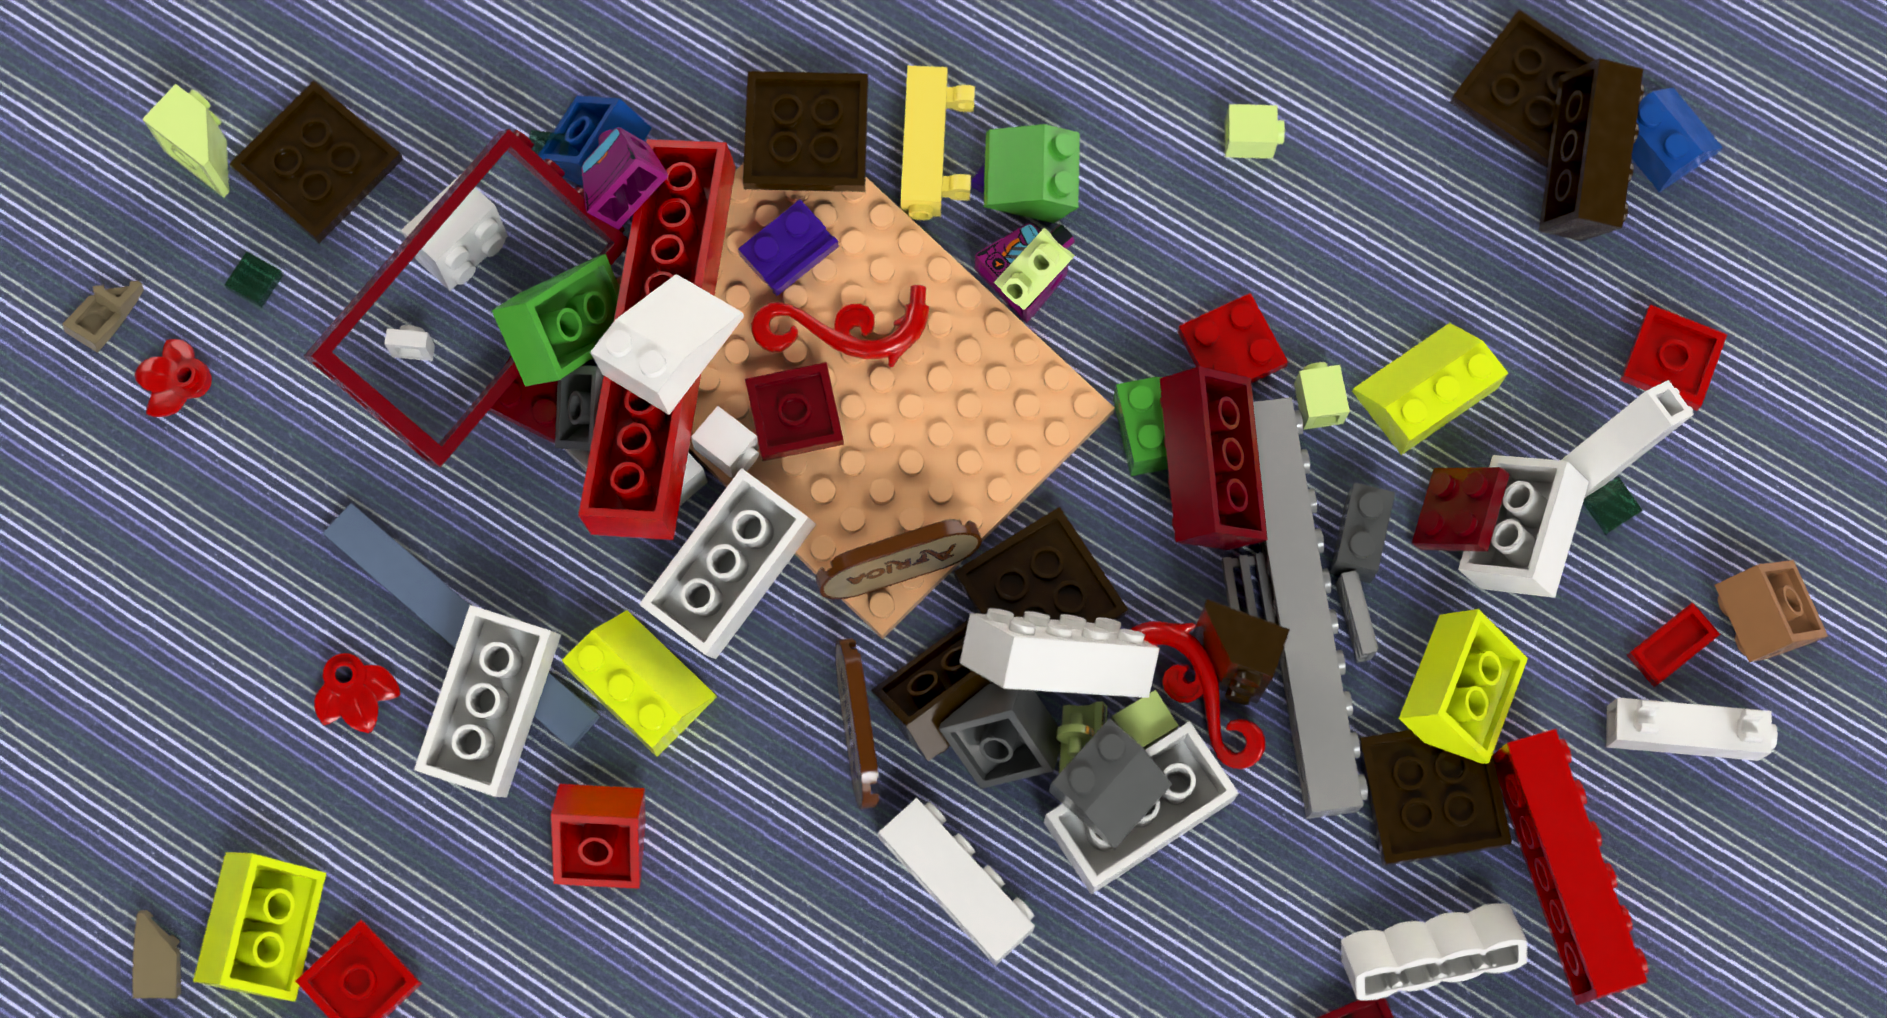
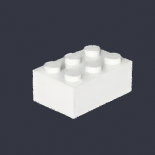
M1493 455L1489 467H1500L1509 473L1510 476L1488 552L1464 551L1458 570L1480 589L1555 598L1589 481L1568 461Z

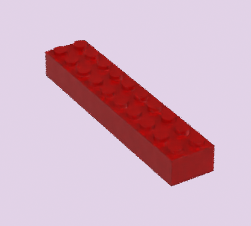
M647 139L646 143L654 151L666 170L668 177L633 214L614 321L675 274L715 296L736 170L726 142ZM701 374L670 414L665 413L606 376L603 377L578 513L591 535L674 540Z

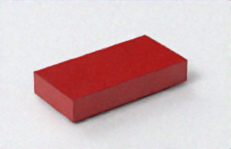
M1692 602L1626 656L1651 685L1656 687L1716 639L1720 633Z

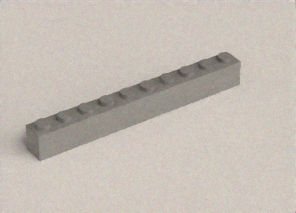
M1292 397L1253 402L1268 538L1267 541L1259 543L1261 553H1264L1275 622L1277 625L1290 629L1279 661L1306 819L1356 813L1363 807V800H1367L1368 790L1364 774L1358 775L1355 758H1360L1359 738L1356 732H1350L1348 716L1353 715L1352 698L1349 691H1343L1341 675L1346 673L1345 658L1342 650H1336L1333 634H1338L1339 629L1338 618L1335 609H1329L1326 594L1331 593V578L1329 570L1327 568L1322 569L1319 553H1324V539L1322 530L1320 528L1315 529L1312 514L1317 513V499L1314 489H1308L1305 474L1310 473V459L1307 449H1301L1299 435L1303 434L1302 414L1300 410H1294Z

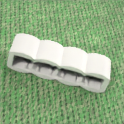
M1495 903L1483 905L1469 913H1444L1427 922H1401L1384 931L1366 930L1356 932L1341 940L1342 964L1356 998L1359 1000H1375L1392 995L1399 990L1418 991L1432 987L1441 981L1460 982L1472 979L1484 972L1502 973L1517 969L1527 963V940L1510 905Z

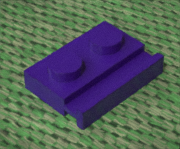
M800 199L739 247L738 253L757 276L772 289L777 297L837 249L839 242Z

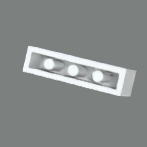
M916 798L878 832L879 840L996 966L1033 932L1035 925L1030 920L1034 917V914L1020 898L1016 897L1012 901L1000 889L1005 883L989 865L982 869L971 857L975 850L961 834L958 833L953 837L942 826L946 819L930 801L924 806Z

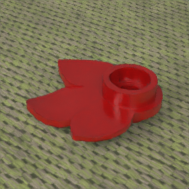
M180 339L166 340L162 356L144 360L134 373L137 383L147 391L152 392L146 408V414L152 417H165L177 413L187 399L199 398L206 394L212 383L208 366L195 358L193 347L189 343Z
M340 653L331 657L324 666V685L315 695L314 709L323 725L331 724L342 717L353 729L364 733H371L378 719V701L399 697L401 694L396 679L383 666L364 665L357 656L350 653ZM347 666L352 670V678L349 682L343 683L337 679L336 672L339 667Z

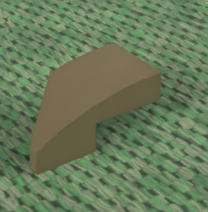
M129 281L130 286L105 289L104 285L93 286L94 295L88 296L62 324L65 333L98 353L135 306L144 291L143 284L139 281Z
M140 910L136 917L134 935L133 998L177 999L181 994L180 950L176 947L180 941L173 934L169 936L151 919L153 915L148 910Z

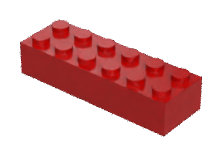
M1555 728L1506 743L1493 754L1502 798L1576 1006L1647 983L1645 974L1648 973V963L1643 951L1639 947L1635 948L1630 934V931L1633 930L1632 919L1628 909L1624 905L1620 906L1614 890L1617 888V878L1612 866L1603 860L1599 846H1602V837L1597 824L1594 821H1589L1584 807L1587 804L1585 789L1580 780H1574L1569 763L1572 762V756L1566 740L1559 738Z

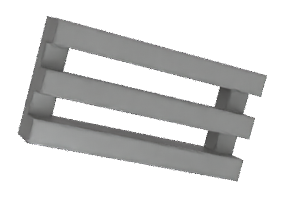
M1257 553L1255 556L1249 557L1248 555H1241L1233 559L1231 557L1222 558L1221 564L1228 607L1240 611L1233 573L1234 568H1240L1247 614L1258 617L1250 573V566H1255L1264 620L1276 624L1264 553Z
M1355 570L1342 573L1335 585L1356 663L1371 660L1379 648L1359 574Z

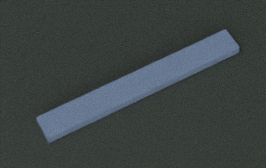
M350 503L322 534L455 649L470 604ZM548 673L534 718L572 749L600 717L554 676Z

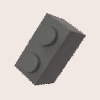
M1354 482L1346 496L1329 574L1340 576L1342 573L1356 570L1360 581L1371 583L1379 570L1395 492Z

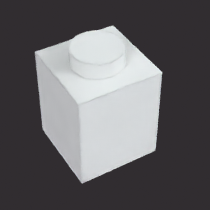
M719 406L714 409L691 436L694 449L732 479L741 468L745 471L750 469L759 456V452H757L759 449L757 435Z

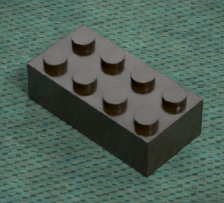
M1599 58L1560 76L1539 232L1584 241L1623 227L1628 214V204L1626 202L1628 183L1634 171L1633 163L1631 162L1633 144L1639 133V125L1637 123L1638 107L1644 95L1642 68Z

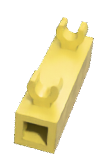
M907 66L901 210L915 220H929L933 216L941 217L942 197L958 201L970 200L971 175L955 174L943 176L946 109L974 112L975 86L958 85L947 87L948 67Z

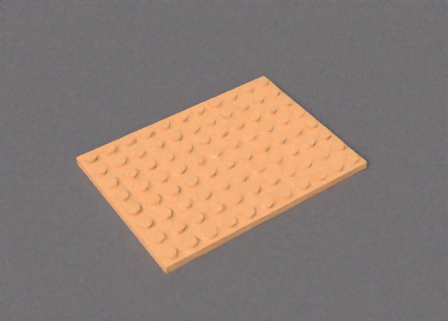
M744 163L735 170L715 297L743 312L744 318L701 373L691 436L717 406L757 435L745 379L827 362L844 445L763 462L759 447L757 450L759 452L757 460L746 471L816 523V526L795 553L815 574H817L821 567L825 571L830 569V561L846 551L949 519L961 520L962 525H966L968 520L974 522L983 541L1114 413L1115 407L867 177L865 192L744 190ZM801 199L823 223L827 231L838 240L839 247L776 297L772 289L739 256L738 248ZM622 275L619 278H617L619 286L621 284ZM912 285H922L927 288L926 305L930 309L926 328L921 337L900 356L893 367L888 366V358L861 359L839 352L789 316H777L770 322V330L776 335L787 333L792 326H796L799 331L796 341L784 351H766L756 344L752 335L751 324L755 314L769 303L780 302L795 306L834 329L836 315L841 308L850 304H863L869 307L875 315V328L867 337H862V331L859 327H854L850 334L860 340L881 339L899 328V326H894L893 323L905 314V306L910 301V287ZM690 439L689 452L727 487L732 478L698 453L693 447L692 439ZM961 562L864 595L841 600L883 639Z

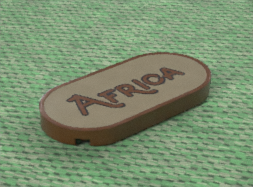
M944 520L846 551L830 561L831 568L827 571L821 567L815 579L820 594L828 599L853 598L955 565L971 556L980 547L982 538L977 525L972 521L968 520L966 525H962L961 520Z
M848 638L836 641V675L853 791L859 809L876 807L879 802V794L871 793V784H877L878 766L861 655L858 653L857 648L854 649L856 647V640Z

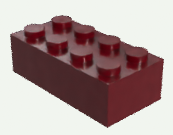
M1199 366L1159 378L1175 542L1231 550L1267 541L1251 378Z

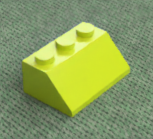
M1448 323L1354 387L1352 392L1402 455L1497 390L1508 375V372L1483 340Z
M1479 609L1441 614L1438 617L1399 719L1424 743L1481 764H1487L1491 760L1528 658Z
M628 610L593 629L561 660L568 672L656 757L717 697Z
M225 852L193 982L296 1002L299 985L295 981L303 973L326 873L253 853Z

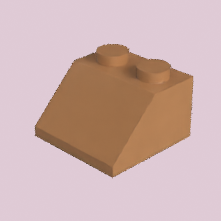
M1794 560L1757 564L1715 584L1719 594V607L1729 617L1736 632V645L1740 652L1747 656L1749 662L1769 659L1828 637Z

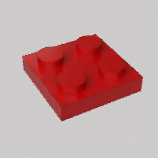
M1251 293L1178 326L1177 332L1196 367L1199 366L1251 378V383H1254L1286 368L1288 365L1284 352Z
M1650 304L1644 313L1620 381L1646 391L1669 380L1673 387L1680 391L1679 395L1687 406H1691L1693 410L1698 411L1703 404L1728 334Z
M362 919L295 981L328 1018H387L422 984Z

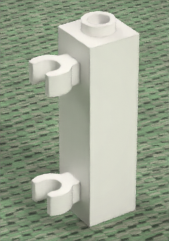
M1669 380L1646 390L1562 459L1563 461H1568L1589 481L1584 498L1597 492L1694 415L1692 407L1687 406L1679 395L1680 391L1674 388Z
M1616 698L1607 705L1606 747L1759 761L1771 754V750L1775 748L1777 743V727L1775 724H1772V711L1629 698Z

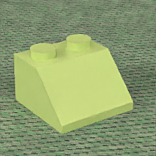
M175 84L142 120L165 153L222 197H225L229 193L227 140L218 127L221 121L209 110L211 105L201 94L193 89L187 93Z

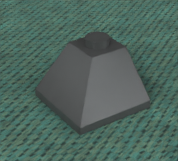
M580 366L558 380L555 448L590 451L604 377L598 366Z

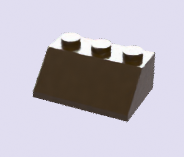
M1207 599L1192 635L1205 648L1212 661L1219 682V690L1226 692L1225 697L1228 700L1242 705H1249L1250 701L1256 704L1259 702L1273 679L1290 629Z
M968 620L871 690L909 743L927 761L945 752L950 747V744L939 730L941 722L987 684L993 683L960 664Z

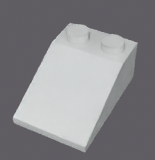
M675 274L619 316L590 353L604 376L665 413L670 414L744 318V314Z

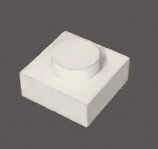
M403 325L400 327V330L387 328L384 344L392 357L433 361L435 345L428 332H425L424 329L412 325Z

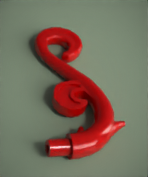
M912 285L910 287V301L905 306V314L893 323L894 326H899V328L881 339L860 340L850 334L854 327H859L862 331V337H867L875 328V315L869 307L863 304H850L841 308L836 315L834 329L795 306L780 302L769 303L755 314L751 324L752 335L756 344L762 349L769 352L784 351L796 341L799 331L796 326H792L787 333L776 335L770 330V322L777 316H789L839 352L861 359L888 358V366L893 367L900 356L921 337L926 328L930 309L926 305L927 288L922 285Z
M1150 621L1130 628L1129 630L1143 633L1145 635L1144 641L1158 647L1157 645L1173 647L1184 654L1191 662L1196 675L1194 681H1188L1185 678L1186 672L1190 669L1189 665L1180 663L1172 665L1165 671L1162 683L1165 692L1170 698L1179 703H1190L1203 695L1208 734L1217 758L1224 765L1234 769H1245L1255 765L1262 758L1266 749V738L1263 730L1256 723L1246 719H1235L1227 723V731L1235 730L1242 733L1245 737L1246 746L1242 751L1238 753L1232 752L1222 741L1219 682L1207 651L1197 638L1189 633L1196 628V625L1194 623L1180 624Z

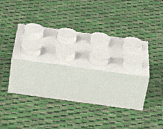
M741 468L639 605L703 654L717 659L816 526V523Z
M470 605L414 770L485 794L507 798L561 634Z
M989 608L987 614L970 613L960 664L1002 688L1149 698L1159 648L1144 641L1145 635L1141 632L1120 629L1121 623L1119 621L1098 617L1095 623H1086V620L1081 617L1062 614L1060 620H1050L1048 615L1026 611L1024 617H1013V613L995 608Z
M1190 721L1146 749V752L1170 780L1172 786L1115 850L1063 804L1046 814L1044 819L1045 826L1091 895L1232 803L1239 794Z

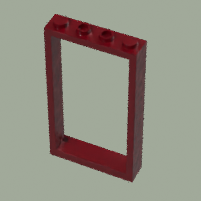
M510 129L502 130L493 137L303 356L429 465L441 468L518 377L519 371L513 358L511 357L438 444L332 351L506 151L513 155L608 243L599 255L606 254L610 265L616 261L628 245L629 239L623 234L625 228L622 226L618 230L587 213L584 190L578 186L573 188L563 179L564 171L552 160L540 158L532 150L534 147L532 141L518 130L514 132Z

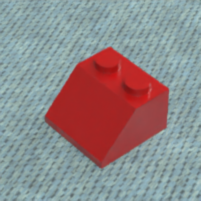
M559 784L551 812L554 884L640 889L646 824L645 788Z

